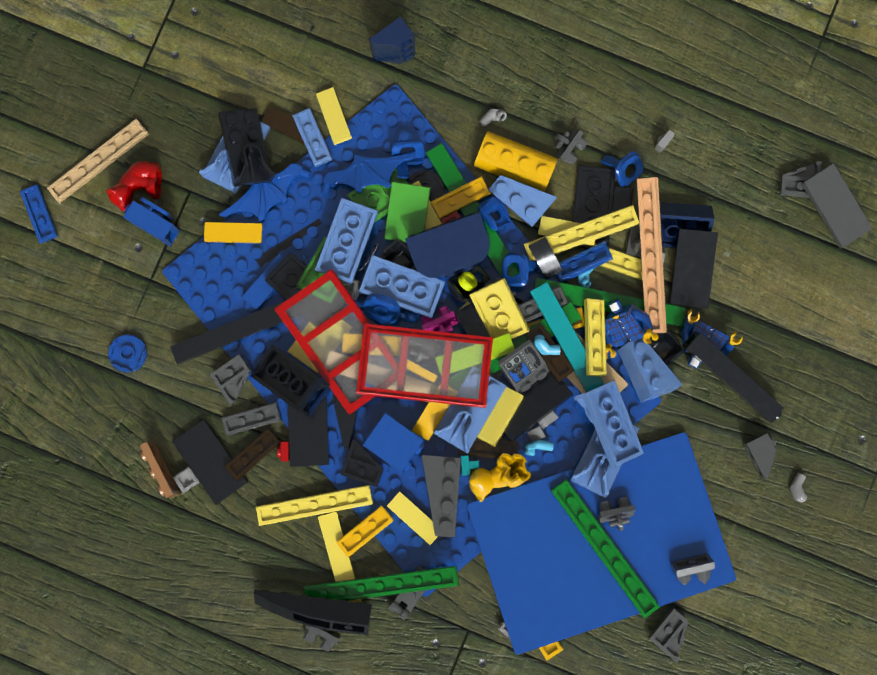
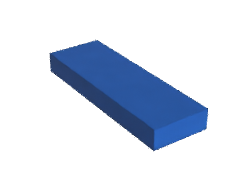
M36 184L21 190L20 194L39 243L42 244L59 237L39 185Z
M603 241L559 262L563 269L562 272L557 274L560 282L564 283L613 260L606 242Z
M280 254L242 296L256 310L274 291L264 279L285 259Z

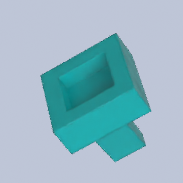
M468 455L460 456L462 476L470 475V469L479 468V461H469Z

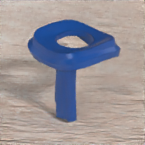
M401 140L391 145L392 157L403 155L401 153L402 148H415L414 158L397 166L398 178L408 179L407 165H417L423 162L424 147L422 141Z
M629 152L620 161L608 155H605L601 160V163L615 168V175L621 187L631 184L643 172V164L637 152ZM633 163L635 171L626 177L625 169L629 164Z
M491 197L478 205V211H481L483 219L491 230L497 231L510 223L509 213L505 205L498 198ZM495 209L500 215L498 221H495L490 215Z
M509 253L503 260L502 279L505 278L508 286H525L528 282L529 271L535 272L539 270L538 263L529 260L524 254ZM512 263H517L520 266V272L516 277H511L508 274L509 265Z

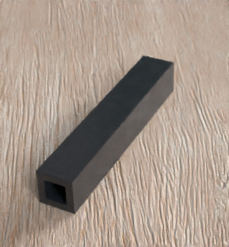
M694 331L683 343L682 346L763 419L772 423L781 416V411L784 407L701 333Z

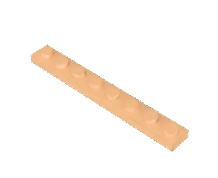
M658 177L637 179L644 311L650 316L653 326L652 332L666 333Z

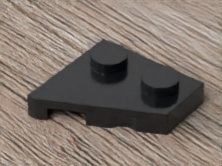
M353 439L340 475L378 487L384 468Z

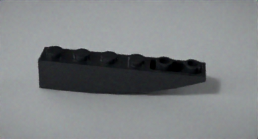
M254 590L255 604L291 621L329 631L368 635L372 604L348 602L343 599L332 600L326 597H309L303 594L292 595L286 592L276 593L268 590Z

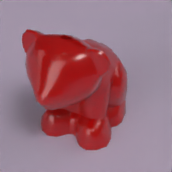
M139 161L131 165L119 182L106 190L111 203L121 211H124L128 204H132L134 191L138 190L146 191L153 199H160L162 183L161 166H158V163Z

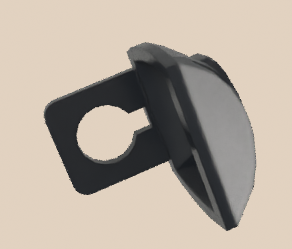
M396 239L382 251V259L417 270L408 246L401 240L398 241Z
M477 265L470 271L473 275L476 272H480L483 276L482 282L477 281V286L472 291H466L458 282V277L463 272L452 276L447 281L450 293L459 302L472 300L470 294L478 291L490 280L489 275L481 265Z
M667 330L666 333H657V341L652 340V337H650L651 344L649 345L668 366L686 349L682 348L677 339Z

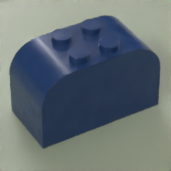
M480 210L426 229L417 235H410L405 239L416 269L422 275L429 278H437L443 275L445 278L456 275L457 270L463 269V272L471 270L475 264L481 262L487 256L490 248V237Z

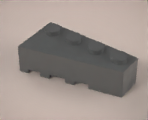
M422 455L435 536L455 538L461 458Z

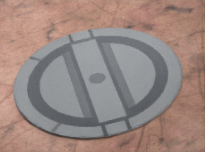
M378 242L367 253L358 271H360L372 257L373 253L375 252L378 246Z

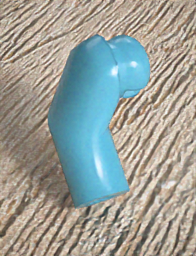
M594 269L577 276L580 287L590 288L589 274Z
M543 335L535 336L534 346L542 355H560V345H549L544 340L545 337Z
M545 440L527 443L524 447L526 448L525 454L534 456L535 449L552 451L554 444L551 441Z

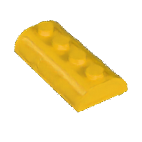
M487 131L476 157L474 167L497 176L502 175L545 192L558 158Z

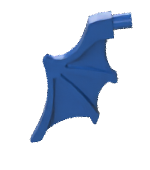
M415 152L386 158L354 155V161L348 168L326 174L321 193L328 195L330 188H335L336 184L349 185L356 189L358 193H362V189L369 185H382L390 188L392 186L390 178L395 168L402 162L412 160Z
M290 164L285 170L275 174L271 182L253 184L245 195L219 215L228 217L233 213L248 212L255 215L259 219L258 222L261 223L273 205L279 202L286 203L287 190L295 177L299 178L300 175L309 179L311 171L304 169L300 165Z

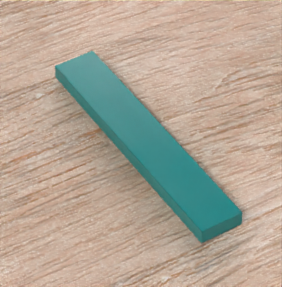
M546 282L530 291L532 298L567 360L575 370L574 372L585 392L603 385L604 382L601 377L586 376L585 348L548 283Z

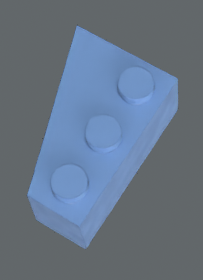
M502 175L488 189L492 195L498 198L530 227L535 225L557 198Z
M643 338L628 342L618 350L641 403L671 393L683 385L653 348L643 341Z

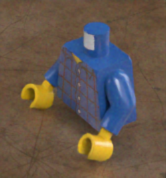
M615 299L608 304L612 312L605 319L606 359H608L607 353L609 351L611 358L616 356V351L612 349L613 345L617 348L640 338H643V341L647 344H651L650 337L654 341L658 340V334L652 332L653 326L649 314L636 308L634 304L623 307L619 299Z
M692 309L688 311V319H686L681 330L682 344L696 331L701 333L727 356L736 345L742 342L743 336L738 340L734 338L737 331H734L730 340H728L730 336L699 321V312L697 316L692 317ZM691 354L687 364L698 369L701 362Z

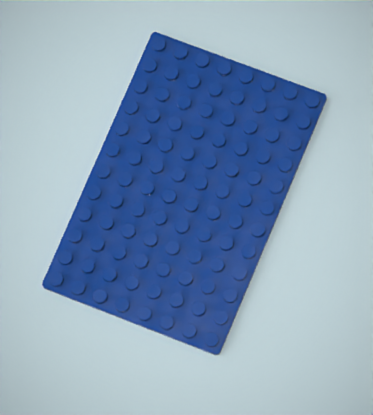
M679 433L641 446L644 454L622 464L606 498L570 481L576 469L574 468L486 497L482 502L477 500L468 503L467 509L515 654L519 655L640 614L550 490L565 479L568 480L598 523L600 502L610 501L612 509L618 508L617 499L628 497L631 505L635 506L634 516L628 517L629 523L623 524V531H618L617 526L610 527L609 522L599 524L659 606L736 580L686 433ZM708 553L715 563V569L711 570L707 583L703 584L696 574H692L691 580L687 585L680 583L671 569L670 562Z

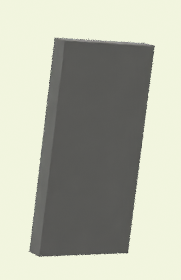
M834 163L801 183L839 248H844L872 229Z

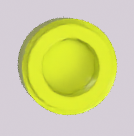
M465 271L458 277L460 286L466 291H472L477 286V279L470 272Z

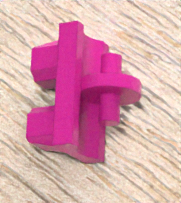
M447 306L438 310L440 317L435 320L426 316L421 318L423 330L448 333L453 331L452 326L458 324L454 312H451Z

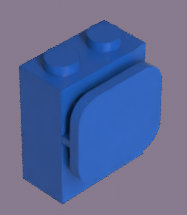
M143 197L140 198V201L143 203L142 205L135 201L127 205L124 210L125 215L123 216L126 220L171 247L180 233L179 229L165 220L168 219L173 222L174 217Z
M386 413L363 444L364 447L401 473L403 470H409L413 464V461H411L412 457L415 454L419 455L425 447L422 444L424 442L423 439Z

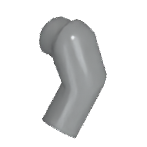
M489 109L479 120V123L486 127L491 121H504L507 118V113L503 109Z
M797 472L790 485V491L796 501L803 503L807 500V495L802 488L806 476Z

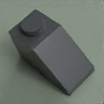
M766 433L743 444L760 479L769 477L777 451L774 447L776 446L774 438Z

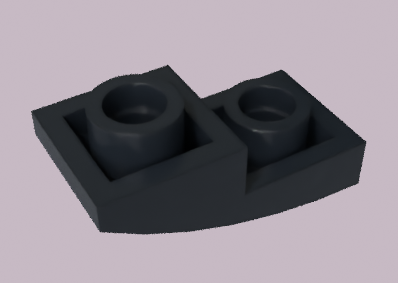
M546 237L529 245L546 280L563 271Z
M472 304L454 312L465 331V335L490 337Z

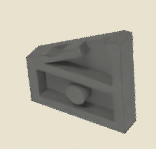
M822 161L782 175L779 195L809 198L801 183L821 171Z
M241 353L210 374L230 405L236 402L252 368Z
M671 607L647 638L678 663L680 647L683 645L684 632L687 630L689 621Z

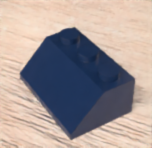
M401 17L369 39L372 57L376 61L401 64L404 61H410L415 56L414 34Z
M659 202L662 247L676 248L679 228L712 232L714 223L712 206Z

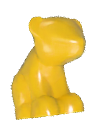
M502 453L497 459L496 463L498 465L490 471L484 468L471 469L469 486L473 494L476 495L477 500L482 502L493 488L507 486L514 488L527 481L531 477V473L527 471L525 466L527 460L520 454H513L511 456L507 453Z

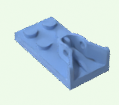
M260 122L263 140H265L271 128ZM222 136L204 170L200 169L199 173L203 178L236 194L240 186L234 187Z
M341 198L315 271L325 274L328 270L333 269L341 281L352 284L374 222L378 217V211Z
M372 255L359 289V294H383L395 300L401 308L432 319L445 281L426 277L420 272Z
M474 366L472 367L455 397L479 398L481 370ZM489 376L486 408L450 404L434 434L468 454L469 449L504 392L506 385Z
M615 380L574 397V401L577 400L585 409L588 419L594 424L611 468L644 454Z
M633 425L637 434L640 428ZM596 429L570 481L606 498L622 464L611 468Z

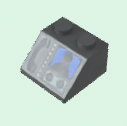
M530 340L498 362L505 378L518 393L527 391L537 380H542L550 372L545 361Z

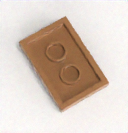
M145 442L141 444L142 450L140 454L144 461H148L150 465L149 472L153 479H157L159 483L157 488L162 496L165 495L166 498H174L181 493L156 443Z

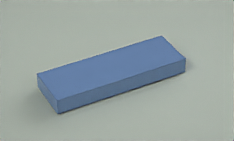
M310 108L292 115L314 166L318 167L332 161V157Z

